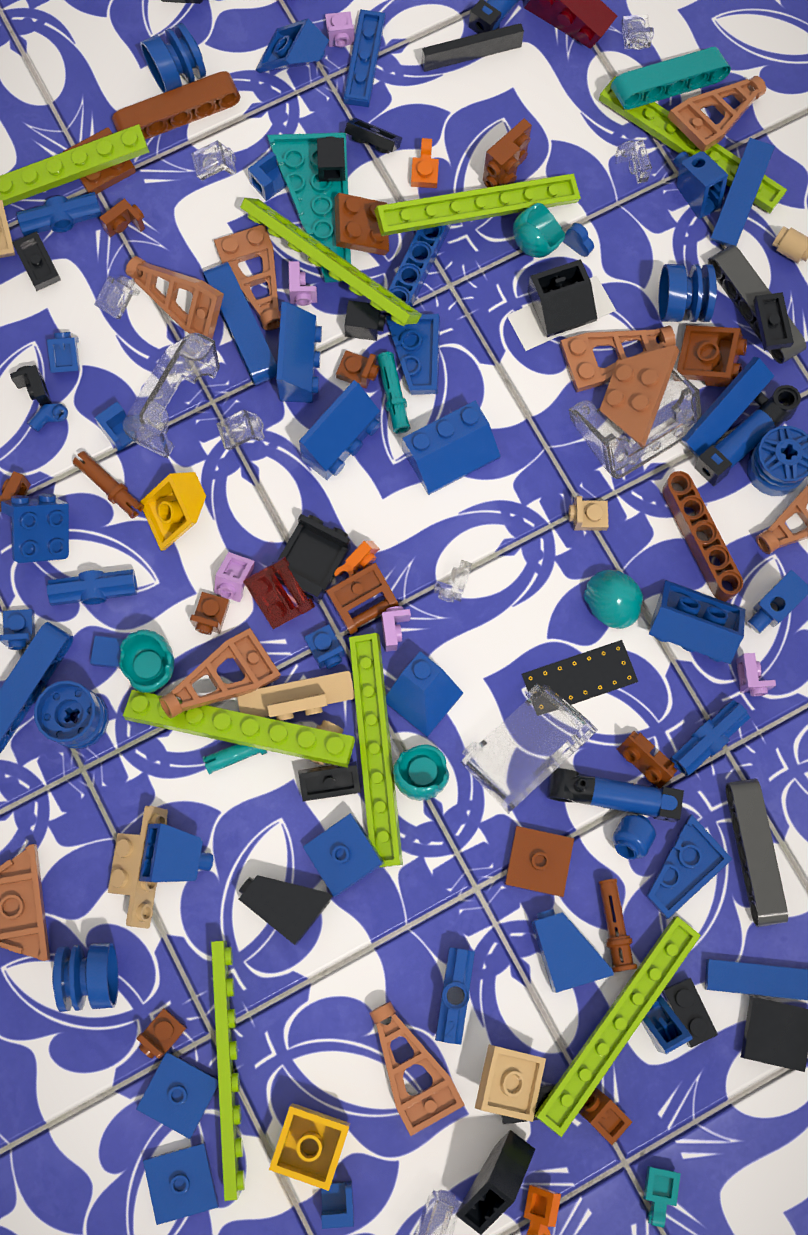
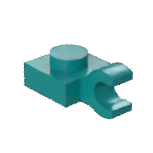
M650 1166L647 1167L643 1199L652 1201L648 1215V1223L664 1228L667 1205L677 1206L681 1173Z

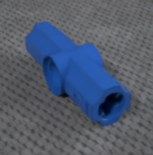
M95 192L70 199L64 196H54L46 200L43 206L17 212L18 222L24 237L34 232L41 233L48 230L58 233L67 232L75 226V223L102 216Z
M133 569L108 573L99 570L84 571L79 573L77 577L48 580L47 595L51 606L78 602L86 605L101 604L109 598L137 595L138 590Z
M735 700L727 703L711 720L708 719L691 735L692 738L670 758L675 763L674 766L685 776L692 774L709 756H714L730 741L729 737L751 718L747 710Z
M449 947L435 1036L436 1041L462 1044L467 1004L470 998L469 990L475 951ZM457 986L463 991V999L458 1004H451L448 1002L447 992L450 988Z

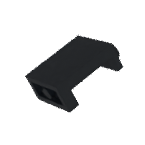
M300 514L298 525L276 563L272 562L267 571L269 579L319 604L326 593L325 590L328 589L335 576V570L341 566L351 548L348 534L339 528L334 527L330 529L324 526L323 521L313 515L306 517Z

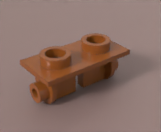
M633 731L617 750L628 762L641 771L648 781L661 788L677 772V769L674 767L675 763L670 761L660 750L653 757L650 752L655 746L641 732L638 734Z

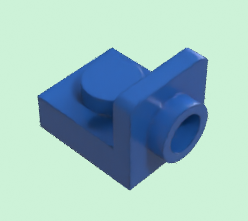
M71 332L54 333L53 339H47L51 373L80 370L77 348L79 338L71 337Z
M32 609L3 611V635H0V642L10 650L26 649V645H29L35 637L34 611Z
M330 624L304 637L320 669L325 666L327 669H330L342 662L341 658L345 656V651L338 642Z

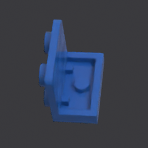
M39 494L38 499H29L28 496L16 495L11 496V500L1 501V512L12 517V558L15 562L28 563L61 560L69 556V503L56 498L55 494Z

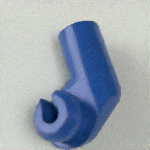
M45 404L27 424L33 430L39 432L47 422L64 421L68 416V409L62 404Z

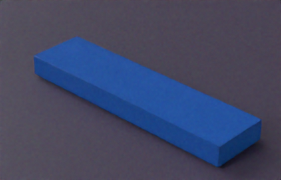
M360 9L343 98L344 104L362 107L370 106L385 24V13Z
M749 138L710 241L728 247L731 245L737 246L775 149L774 145Z
M754 356L681 439L697 458L709 447L716 444L774 378L773 373L760 358Z
M706 959L705 990L808 1000V969Z

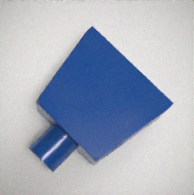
M700 151L691 157L687 152L678 154L674 159V164L679 169L677 188L698 219L720 209L728 174L705 152Z
M790 570L753 607L756 613L747 622L748 625L759 634L769 624L772 627L778 625L808 595V584L794 571ZM770 604H776L778 611L773 610Z
M148 824L139 881H195L198 870H211L214 858L211 853L201 852L202 838L166 824Z

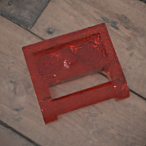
M286 557L279 559L243 581L272 629L315 607L311 598L307 599L288 568L289 562ZM278 572L298 604L297 606H294L274 573Z

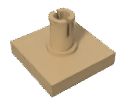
M489 1044L475 1108L481 1111L533 1122L546 1058Z

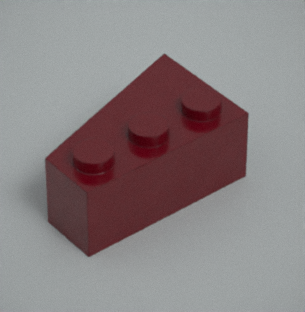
M530 0L524 7L529 12L590 49L599 41L617 18V15L601 0Z

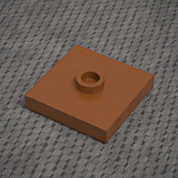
M516 826L504 885L564 897L574 838Z

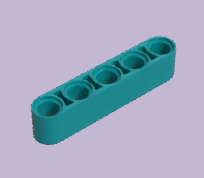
M710 47L622 73L613 80L611 89L623 108L629 110L721 82L729 75L731 67L717 47Z

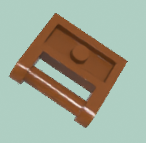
M376 562L325 590L350 635L357 632L358 627L381 615L382 612H386L387 608L399 606ZM380 592L382 593L384 600L351 618L348 613L349 610Z

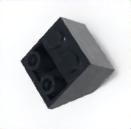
M581 259L530 276L527 293L546 337L597 321L592 284Z

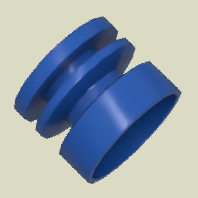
M183 23L174 26L175 33L170 28L165 30L167 44L157 34L140 42L142 53L150 72L163 93L182 86L180 74L183 75L188 83L195 81L194 75L198 79L206 76V69L199 46Z
M684 264L663 265L658 292V308L661 322H681L685 310L690 322H696L698 318L700 322H710L717 298L714 266L712 264H705L701 268L699 264H694L687 277Z
M779 426L769 430L754 448L747 462V475L752 485L761 493L769 496H784L792 493L808 476V434L793 426Z
M59 681L48 686L38 696L34 707V721L38 730L46 738L72 749H84L97 743L105 734L109 723L108 709L104 701L96 693L73 681ZM75 713H79L77 715V718L79 719L78 722H73L75 720V717L73 715Z
M90 944L87 958H85L81 945H74L72 950H70L69 946L58 947L54 958L52 984L59 1012L70 1011L72 1006L75 1011L83 1010L86 996H88L92 1009L114 1008L117 1003L119 982L117 954L114 944Z

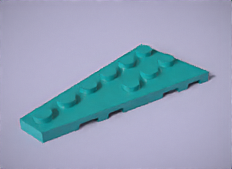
M346 133L267 135L272 152L276 155L277 165L304 231L351 264V250L336 246L334 198L338 193L348 194ZM329 136L344 138L346 181L319 182L317 139ZM319 267L325 283L344 282L329 276V270L325 267Z

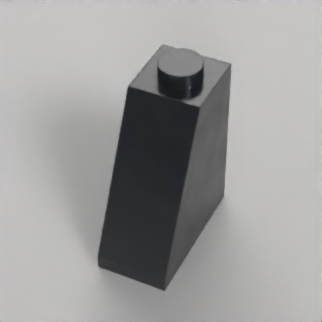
M257 875L254 880L249 877L239 890L242 895L238 900L291 943L297 945L334 897L328 892Z
M510 1130L494 1146L457 1210L456 1216L482 1235L515 1202L535 1148Z

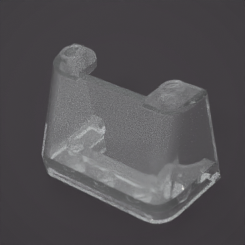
M191 333L170 345L163 352L123 421V431L130 440L168 459L174 445L167 438L169 418L166 407L182 379L194 384L202 376L209 375V377L214 379L220 369L215 340L199 333Z
M675 368L672 370L645 447H640L635 440L602 415L599 410L600 408L596 409L595 405L589 400L579 402L569 409L572 423L605 470L615 479L628 475L680 443L681 439L702 416L699 389Z
M537 683L527 692L528 700L479 744L475 741L472 742L462 752L465 755L461 761L462 765L507 814L513 811L532 791L598 731L585 716L547 684L541 687Z

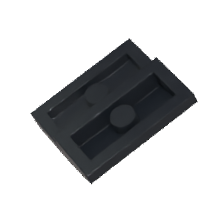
M750 996L740 1058L805 1072L808 1055V1009Z

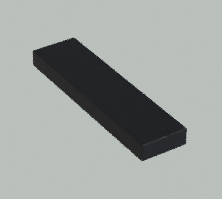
M515 24L422 48L421 64L423 70L426 72L522 47L524 34L522 24Z

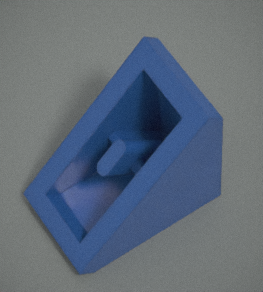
M660 994L642 1020V1024L657 1051L668 1054L693 1038Z

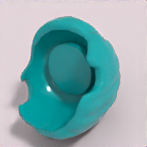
M536 203L525 209L518 215L513 224L516 244L522 252L531 257L542 258L548 256L565 239V232L552 213L542 203Z
M603 570L592 576L587 583L584 599L588 603L592 614L600 622L611 628L623 629L637 621L641 613L643 594L638 584L627 574L617 570Z
M138 630L129 634L120 645L119 666L125 677L129 679L132 687L143 693L155 692L164 687L171 679L174 671V656L168 641L162 635L150 630Z
M418 745L404 751L394 764L393 775L395 785L403 795L412 800L426 801L436 797L438 793L443 791L449 781V771L446 767L445 755L432 745Z

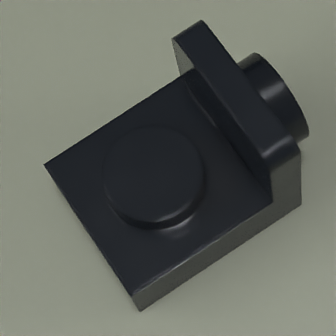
M36 365L20 367L16 372L10 374L11 380L18 389L27 388L31 400L36 399L41 407L45 404H52L43 375Z

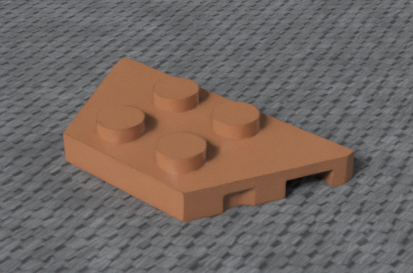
M672 345L618 360L599 409L602 415L616 424L621 431L635 440L640 447H645L679 354L677 346Z
M31 844L12 860L9 859L0 866V947L37 958L38 960L49 961L50 952L38 850L36 844Z

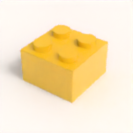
M292 1103L289 1107L269 1170L329 1191L350 1123Z

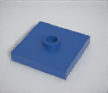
M352 813L303 846L333 897L339 896L384 864Z
M166 1052L136 1110L191 1139L219 1086L218 1078L176 1055Z
M205 1142L143 1160L156 1225L219 1207Z

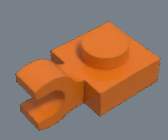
M422 138L421 158L413 157L411 187L437 188L439 159H431L432 139Z
M363 541L345 560L346 563L335 570L334 575L338 577L346 571L350 577L357 573L358 569L366 568L376 560L375 554L380 548L373 541Z
M529 1185L523 1216L530 1220V1226L526 1235H550L548 1227L556 1226L561 1199L560 1193L538 1185Z

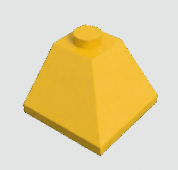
M196 472L170 473L140 501L144 505L143 512L161 551L166 550L197 523L206 494Z

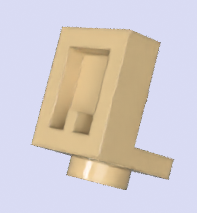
M576 496L573 505H569L568 510L569 521H573L574 530L607 531L609 527L608 501H582V496Z

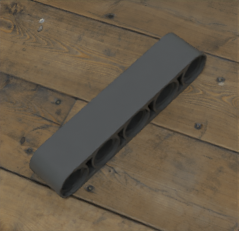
M731 245L708 259V264L714 266L716 280L762 342L753 300L757 295L772 293L738 247ZM790 318L789 323L794 341L793 345L788 348L768 350L779 364L806 350L805 339Z
M756 778L726 783V797L753 922L756 927L788 922V909L760 783Z

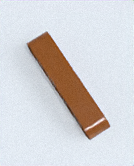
M222 71L122 108L113 114L112 122L117 132L139 124L146 140L231 108L240 101L241 96L230 73Z
M683 471L673 472L663 486V497L712 594L716 599L724 602L730 601L743 587L742 576L692 478ZM677 483L681 485L683 491L674 490L671 484ZM689 507L693 509L695 516L687 515L684 508ZM696 532L705 533L708 541L700 540ZM709 556L718 558L720 566L711 564ZM722 581H728L732 585L733 591L725 590L722 586Z

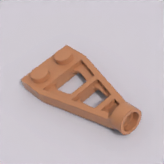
M753 76L749 80L746 79L688 98L671 109L668 118L702 152H705L720 142L750 105L765 94L766 84L761 77ZM733 95L741 104L736 109H733L723 98ZM714 106L724 118L720 123L715 124L700 109Z
M262 224L215 239L214 243L221 263H229L247 302L259 317L263 329L269 331L279 328L281 312L279 311L274 250L265 225ZM261 257L263 262L262 273L250 277L245 276L238 264L249 259ZM267 282L270 296L257 300L250 287Z
M138 256L133 257L126 266V274L133 278L134 282L182 329L205 344L212 341L224 294L202 280L149 264ZM158 277L169 282L166 296L156 288ZM179 288L190 291L193 294L189 314L176 303Z
M668 325L654 330L590 332L562 339L560 347L576 393L602 386L611 380L617 361L629 358L625 355L622 346L623 342L640 341L643 352L639 354L672 345L675 346L676 339L672 327ZM597 346H612L616 351L618 359L610 366L600 368L598 367L593 349Z
M808 485L768 530L756 536V542L764 553L771 554L778 548L808 539V510L806 509L808 504ZM797 513L807 528L793 534L785 522L793 514Z
M251 628L226 640L170 693L160 697L159 701L163 711L171 719L186 710L256 691L279 679L281 674ZM232 658L245 677L241 681L226 684L219 677L217 668L225 660ZM208 675L216 687V691L204 696H198L192 685L201 677ZM176 697H179L182 700V704L179 703Z
M391 1001L369 1014L377 1026L396 1109L410 1136L465 1106L449 1074L395 1014L396 1011ZM391 1016L392 1019L389 1024L384 1025L381 1023V1021ZM399 1036L404 1037L414 1050V1056L402 1063L395 1061L390 1048L391 1041ZM418 1064L423 1066L431 1075L433 1082L429 1088L416 1095H410L406 1091L403 1074L407 1068Z

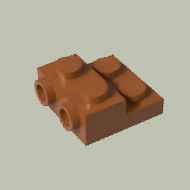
M525 118L486 151L483 181L487 188L513 184L516 181L517 167L526 159L528 144L531 140L530 132L532 125Z
M686 325L676 370L677 379L705 381L706 386L728 387L742 371V364L738 363L740 355L745 356L747 350V339H743L741 328Z

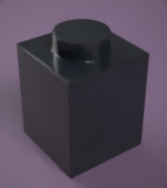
M329 136L317 139L319 182L346 181L344 138Z
M348 300L344 325L345 337L377 341L378 332L384 331L385 315H381V311L374 308L370 303Z

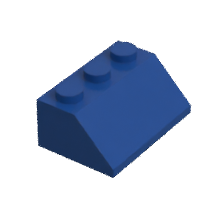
M281 302L276 378L279 397L282 402L313 403V393L319 392V377L314 376L315 368H320L321 353L316 351V342L321 343L322 326H317L316 315L288 302Z
M354 380L299 440L302 461L326 480L332 475H338L344 468V461L349 455L354 456L357 454L368 434L372 436L381 425L380 410L358 382Z
M476 400L402 438V451L428 495L501 457L490 424Z
M665 580L651 620L649 635L654 636L659 641L679 645L686 651L706 655L716 662L723 661L731 664L744 637L746 609Z

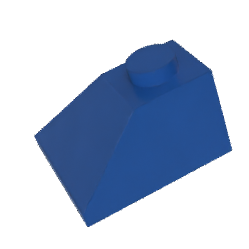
M308 18L277 28L255 70L262 73L303 66L313 62L317 63L325 55V48L329 39Z
M420 651L401 673L386 695V703L423 735L428 737L460 699L463 692L441 667Z

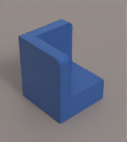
M270 152L248 168L251 185L266 201L286 187V182H284L277 165L276 155L273 152Z
M115 402L95 417L99 428L118 452L140 436L118 402Z
M352 1181L333 1182L329 1191L321 1188L322 1229L354 1227Z

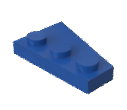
M422 314L417 324H406L405 326L395 323L391 319L392 315L385 316L410 394H438L439 314Z
M692 814L689 815L646 895L649 901L666 919H669L732 860L728 853Z

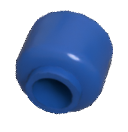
M627 815L623 817L612 837L617 853L630 860L646 856L656 837L655 828L645 816Z

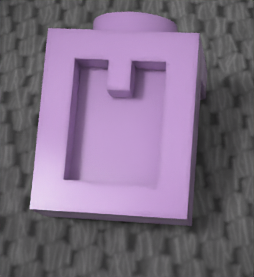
M351 11L325 14L329 47L354 45V25L352 24Z
M290 261V304L307 306L311 303H317V287L306 286L305 272H300L299 261Z
M228 552L215 575L214 593L223 598L240 602L243 597V588L254 569L255 561Z
M402 606L390 607L386 609L387 612H382L381 622L385 652L397 651L398 642H402L401 626L395 625V623L410 621V609L404 610Z
M744 653L736 659L740 693L750 692V696L767 695L768 691L776 686L775 680L759 681L761 665L759 661H756L755 653Z

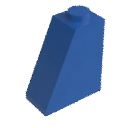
M554 909L537 913L538 920L532 921L531 924L552 992L558 993L614 975L612 968L563 912L555 914Z

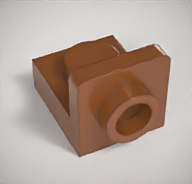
M125 198L99 217L103 230L110 238L116 233L123 232L130 222L140 232L145 229L142 211L135 204L131 206Z
M346 350L336 372V378L349 383L355 380L361 387L367 389L370 380L375 381L379 371V365H376V355L371 353L369 358Z
M13 471L11 477L5 480L2 486V495L0 496V512L1 501L11 500V496H26L31 484L23 474Z
M202 592L195 614L190 617V622L195 627V630L206 635H211L212 632L220 634L230 600Z
M163 1008L145 1031L136 1038L141 1043L139 1049L151 1059L154 1056L160 1059L165 1056L166 1052L181 1037L187 1027L166 1008Z
M595 1088L579 1111V1114L611 1145L618 1140L632 1123L622 1110L598 1088Z

